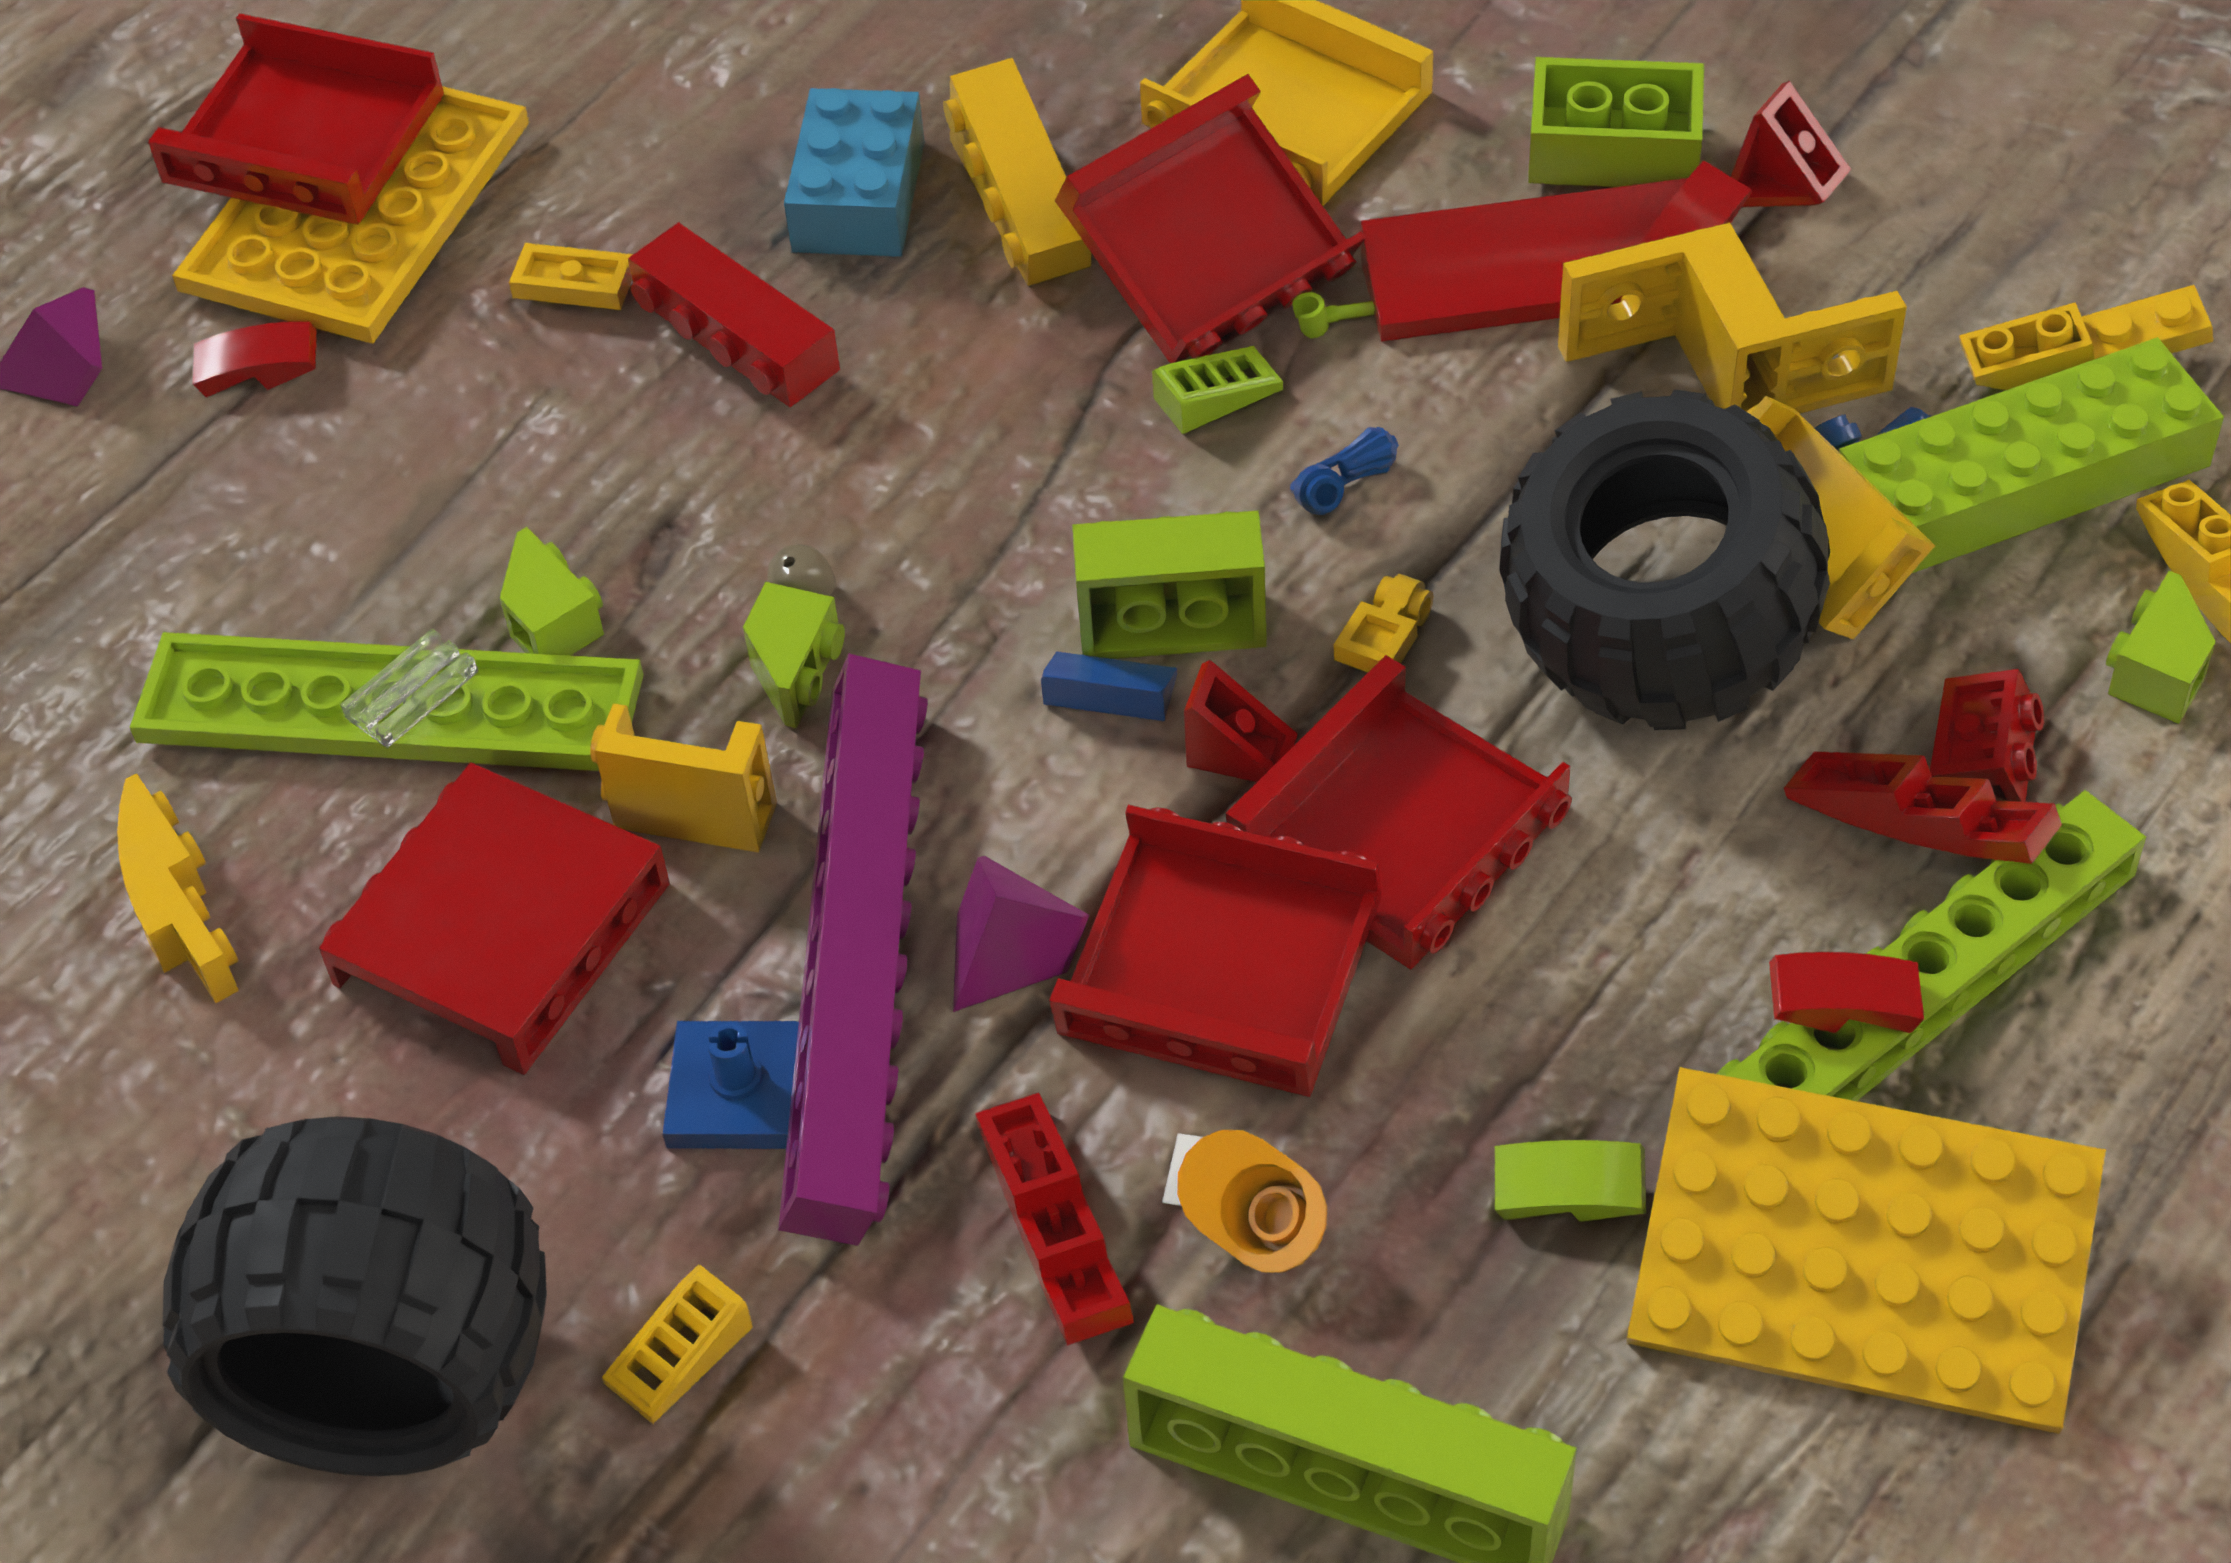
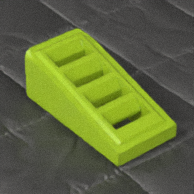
M1254 346L1179 361L1152 371L1153 398L1182 435L1283 390L1282 379ZM1250 367L1257 377L1249 379L1243 370ZM1232 376L1236 382L1228 383L1225 378ZM1211 384H1214V385H1215L1214 387H1209V388L1207 387V386H1209V385H1211Z

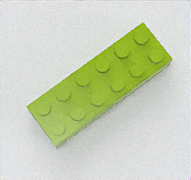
M2157 337L1839 449V452L1935 545L1912 572L1915 573L2210 467L2224 416Z
M1156 1304L1123 1376L1130 1447L1458 1563H1552L1569 1518L1577 1447L1565 1444L1557 1435L1550 1431L1535 1427L1521 1429L1493 1419L1486 1411L1477 1406L1466 1403L1451 1405L1422 1395L1417 1388L1404 1381L1396 1379L1380 1381L1352 1371L1347 1364L1336 1358L1323 1355L1313 1358L1284 1348L1281 1343L1266 1334L1249 1332L1245 1335L1216 1325L1208 1316L1191 1309L1175 1311Z

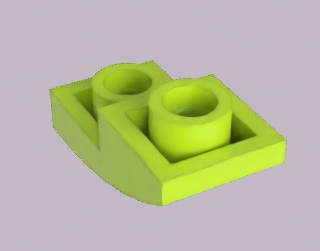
M1600 1140L1539 1141L1495 1146V1211L1504 1220L1571 1212L1579 1222L1645 1214V1148L1641 1143Z

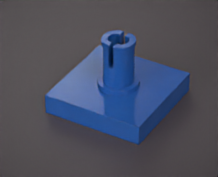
M677 1021L663 1126V1138L666 1148L786 1149L799 1021Z

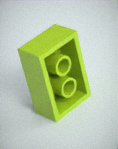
M1536 57L1528 183L1621 187L1688 178L1698 167L1701 159L1704 63Z
M1259 510L1072 524L1082 655L1119 659L1267 647L1265 563Z

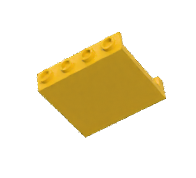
M1241 0V11L1164 86L1146 78L1140 81L1142 124L1152 128L1244 75L1249 74L1261 90L1252 107L1319 202L1324 206L1432 93L1433 50L1318 0Z

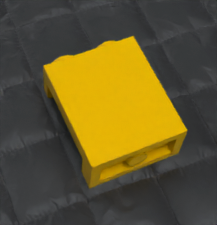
M614 703L605 725L599 724L596 727L590 747L591 760L598 764L602 779L601 798L603 801L608 802L613 825L627 831L759 853L777 805L762 725L737 721L727 748L724 751L635 736L627 705Z

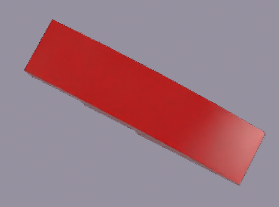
M1814 751L1783 788L1787 799L1846 824L1905 843L1976 858L2032 864L2062 826L2055 803L1996 801L1989 779L1932 777L1924 755Z
M1039 1092L975 1113L979 1130L1011 1214L1067 1346L1133 1324L1134 1320L1130 1302L1108 1258L1104 1236L1083 1195L1079 1173Z

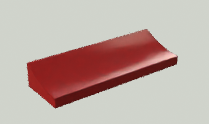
M1687 178L1361 220V231L1366 237L1361 244V265L1370 301L1374 303V316L1381 342L1560 318L1563 263L1638 245ZM1623 296L1614 300L1611 305L1621 302Z

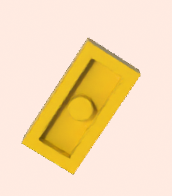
M525 243L509 280L512 298L621 310L632 282L628 258L633 254Z

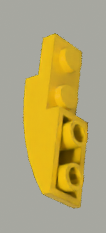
M2190 285L2085 316H2081L2077 304L2074 302L1959 335V340L1975 384L2008 390L2157 337L2171 354L2213 342V326L2195 285Z
M2190 479L2138 498L2136 510L2164 561L2172 572L2182 576L2196 605L2221 635L2231 643V514Z
M136 773L125 779L119 804L117 827L119 861L127 893L136 916L144 929L149 945L164 973L188 960L214 1002L218 1003L239 991L229 966L239 962L222 929L219 927L209 932L203 923L211 919L201 899V896L206 894V890L197 869L206 865V861L189 831L179 836L176 834L173 826L179 824V821L164 793L159 790L151 795Z

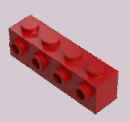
M676 223L628 258L633 281L631 292L636 302L649 313L655 312L671 323L683 338L687 340L693 339L708 349L721 365L725 367L732 366L749 378L753 386L762 394H771L791 408L840 371L835 331L832 327L681 223Z

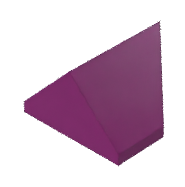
M82 287L32 310L0 361V389L78 407L102 370L94 290Z
M986 856L978 857L957 912L953 1012L1067 973L1089 915Z

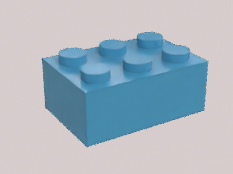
M810 88L784 200L792 252L902 257L925 143L919 92Z

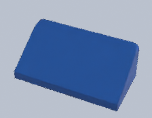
M1056 651L1043 670L1041 677L1043 704L1165 721L1177 677V668Z

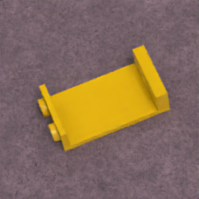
M1765 396L1758 405L1753 406L1747 412L1769 427L1777 440L1781 442L1784 450H1791L1800 462L1819 495L1820 507L1827 528L1831 551L1828 559L1830 585L1819 624L1828 631L1854 640L1935 545L1795 409Z

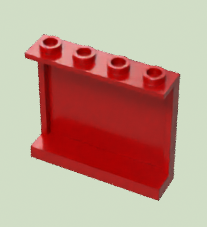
M239 13L236 21L243 46L183 131L158 127L148 140L161 182L359 225L444 95L434 53Z
M1249 74L1244 75L1069 174L1055 199L1061 211L1170 364L1183 361L1190 356L1193 359L1210 355L1223 343L1221 337L1235 329L1239 335L1251 331L1268 316L1266 311L1279 303L1284 308L1291 307L1293 300L1298 295L1311 292L1312 286L1310 284L1324 276L1328 282L1338 279L1356 264L1357 261L1353 256L1366 239L1362 231L1348 239L1345 238L1252 107L1261 90Z
M1385 655L1226 812V823L1235 825L1242 831L1271 838L1277 836L1291 837L1300 841L1305 846L1331 852L1352 851L1362 855L1367 860L1378 862L1382 898L1366 941L1412 970L1428 952L1435 954L1443 948L1453 932L1454 924L1468 910L1474 912L1485 903L1493 889L1494 882L1507 868L1515 870L1524 862L1532 848L1533 841L1546 827L1554 829L1561 823L1569 811L1572 797L1568 794L1571 766L1562 761L1548 777H1545L1405 692L1406 667Z
M470 762L455 781L448 783L443 788L436 805L418 827H414L407 832L399 850L382 871L374 874L367 881L362 895L342 920H338L330 926L325 934L323 943L319 946V951L334 986L341 989L351 975L495 1042L503 1066L525 1075L670 885L660 845Z
M1128 804L1125 815L1129 836L1071 981L1058 978L1049 999L1057 1034L1311 1097L1382 898L1378 862L1367 860L1362 855L1352 851L1331 852L1305 846L1300 841L1287 836L1271 838L1242 831L1235 825L1226 822H1213L1210 824L1181 817L1166 808L1155 807L1146 809Z

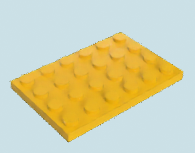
M442 86L444 90L443 97L359 225L230 198L172 274L177 291L286 321L311 322L316 329L373 344L528 126L529 119L526 107Z
M1679 1067L1626 1344L2060 1434L2064 1425L2106 1149Z

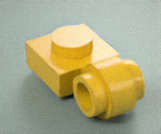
M1397 574L1394 578L1390 576L1383 577L1376 589L1373 605L1361 601L1333 644L1334 660L1365 672H1369L1385 655L1401 664L1418 637L1417 626H1422L1429 616L1434 599L1433 592L1425 589L1423 581L1403 574Z

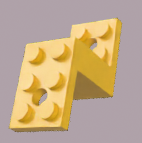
M1725 223L1563 263L1558 348L1565 361L1569 362L1675 335L1705 392L1716 407L1725 409L1735 404L1747 412L1753 406L1758 405L1765 396H1768L1795 409L1800 414L1893 390L1907 306L1899 292L1893 291L1784 318L1731 223ZM1623 296L1621 302L1611 305L1614 300Z

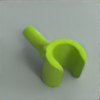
M1313 292L1302 293L1292 302L1300 330L1309 338H1318L1324 335L1329 328V323L1370 316L1375 313L1373 301L1325 307L1322 296Z

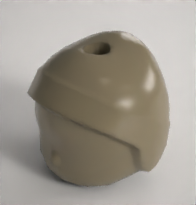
M790 545L781 549L772 558L768 567L767 582L827 596H830L835 589L836 579L828 561L817 549L808 545Z

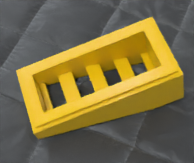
M698 1264L673 1289L602 1376L603 1383L654 1424L753 1328L746 1302L717 1277ZM704 1307L716 1316L712 1321L700 1312ZM684 1326H687L699 1336L693 1344L678 1333ZM663 1346L680 1359L675 1367L671 1366L657 1354ZM642 1366L662 1381L655 1391L635 1375Z

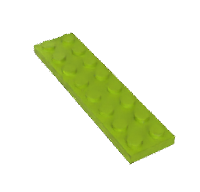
M163 632L129 728L136 743L599 771L598 764L591 760L590 755L593 733L599 724L605 725L614 703L627 705L632 723L644 674L639 659Z

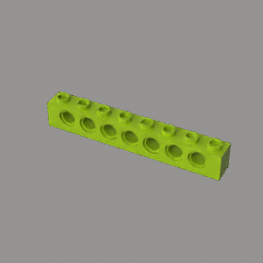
M2086 790L2065 806L2060 803L2055 804L2062 826L2032 864L1992 859L1991 864L1974 877L1972 874H1967L1957 881L1947 894L1945 901L1930 913L1922 910L1915 914L1906 923L1900 936L1886 948L1882 949L1877 946L1866 953L1918 962V969L1921 971L1919 972L1924 1020L1912 1033L1851 1019L1837 1033L1781 1021L1767 1032L1756 1051L1742 1062L1738 1059L1729 1061L1717 1074L1770 1085L1781 1083L1793 1087L1791 1089L1858 1101L2136 875L2146 836ZM1824 1046H1833L1840 1050H1832Z

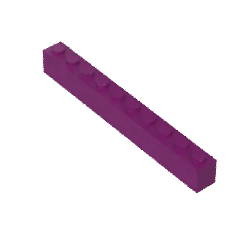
M848 653L831 694L778 1230L859 1246L871 1223H880L882 1221L889 1198V1183L880 1181L881 1163L885 1164L889 1157L894 1136L893 1123L885 1122L886 1105L889 1106L893 1101L899 1074L898 1066L890 1065L889 1061L890 1049H894L898 1043L903 1022V1011L894 1008L895 993L898 994L903 986L907 969V955L899 954L898 950L899 939L902 940L906 935L912 909L911 901L903 900V888L908 886L911 880L916 858L915 849L907 847L908 834L911 835L915 828L919 814L920 799L919 797L911 796L912 784H915L918 780L923 763L924 748L916 746L915 740L916 734L921 732L924 725L928 699L919 696L921 670Z

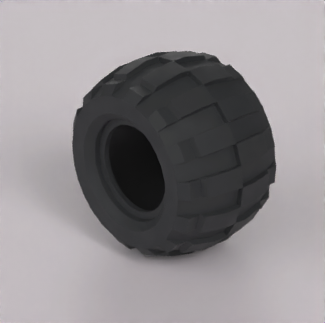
M1675 389L1670 396L1643 397L1642 391L1611 398L1612 405L1588 416L1580 412L1555 430L1556 436L1552 438V445L1545 452L1533 453L1518 477V482L1513 489L1512 504L1509 505L1508 518L1503 520L1499 571L1506 594L1505 602L1512 623L1523 640L1527 654L1561 691L1566 689L1586 709L1623 725L1630 718L1646 720L1649 727H1654V730L1686 729L1687 721L1713 715L1720 722L1747 710V705L1750 704V697L1763 687L1774 691L1799 662L1804 643H1809L1811 633H1816L1830 585L1828 559L1831 552L1819 495L1792 451H1785L1781 442L1777 440L1769 427L1735 404L1722 409L1716 407L1712 400H1708L1706 394ZM1691 516L1711 519L1727 525L1724 537L1709 558L1692 571L1674 579L1644 583L1629 581L1608 573L1593 560L1613 539L1645 522L1666 517Z
M335 1116L303 1119L265 1128L264 1134L242 1139L226 1154L225 1161L207 1177L189 1207L183 1224L178 1230L163 1281V1346L167 1352L166 1355L170 1358L167 1374L176 1392L193 1407V1410L204 1421L223 1435L245 1447L283 1462L344 1475L394 1476L432 1470L470 1456L471 1449L489 1442L498 1427L499 1421L505 1419L514 1405L534 1365L547 1297L545 1252L539 1250V1226L531 1219L534 1207L520 1187L505 1177L489 1161L458 1143L412 1126L372 1118Z

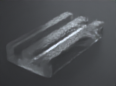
M431 629L341 704L344 716L386 748H389L478 672L474 657L467 652L460 655L458 647L449 640L443 643L441 635ZM446 665H448V667H447L443 672H441L437 677H435V678H434L431 682H429L425 687H423V688L421 687V686H422L424 683H426L430 678H432L436 673H438L443 667H445ZM403 702V705L400 708H398L394 713H392L387 719H385L381 724L378 723L381 719H383L387 714H389L393 709H395L399 704Z

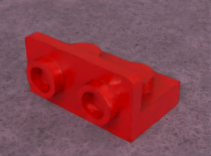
M2019 669L1945 678L1930 765L1932 777L1989 779L1991 786L2000 785L2007 801H2026L2028 781L2034 780L2037 774V760L2033 746L2035 732L2041 731L2044 725V710L2040 696L2037 693L2030 692Z

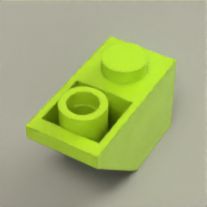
M528 527L518 531L499 597L510 637L525 653L571 656L604 635L598 609L603 607L601 596L587 577L582 576L578 579L569 570L563 554L555 544L548 542L544 545Z
M2169 570L2156 593L2148 589L2144 591L2131 619V624L2135 625L2131 634L2124 631L2119 632L2108 653L2105 665L2114 669L2108 690L2109 695L2179 724L2204 683L2216 641L2182 576Z
M765 582L743 625L750 666L784 725L797 728L807 706L813 707L819 699L823 683V672L829 660H836L839 657L844 644L845 628L843 624L838 623L834 597Z

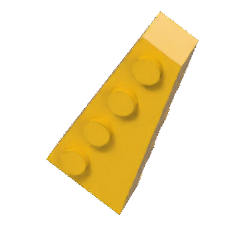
M1013 57L950 76V99L943 102L945 117L950 128V141L981 197L990 221L994 222L1002 237L1003 250L1011 268L1018 267L1027 286L1091 267V251L1055 202L1066 179V175Z

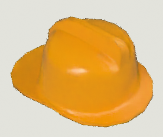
M1219 1130L1204 1136L1185 1154L1178 1171L1177 1196L1185 1216L1202 1234L1240 1262L1262 1273H1284L1302 1265L1317 1250L1326 1230L1328 1206L1321 1186L1307 1170L1264 1139L1244 1130Z

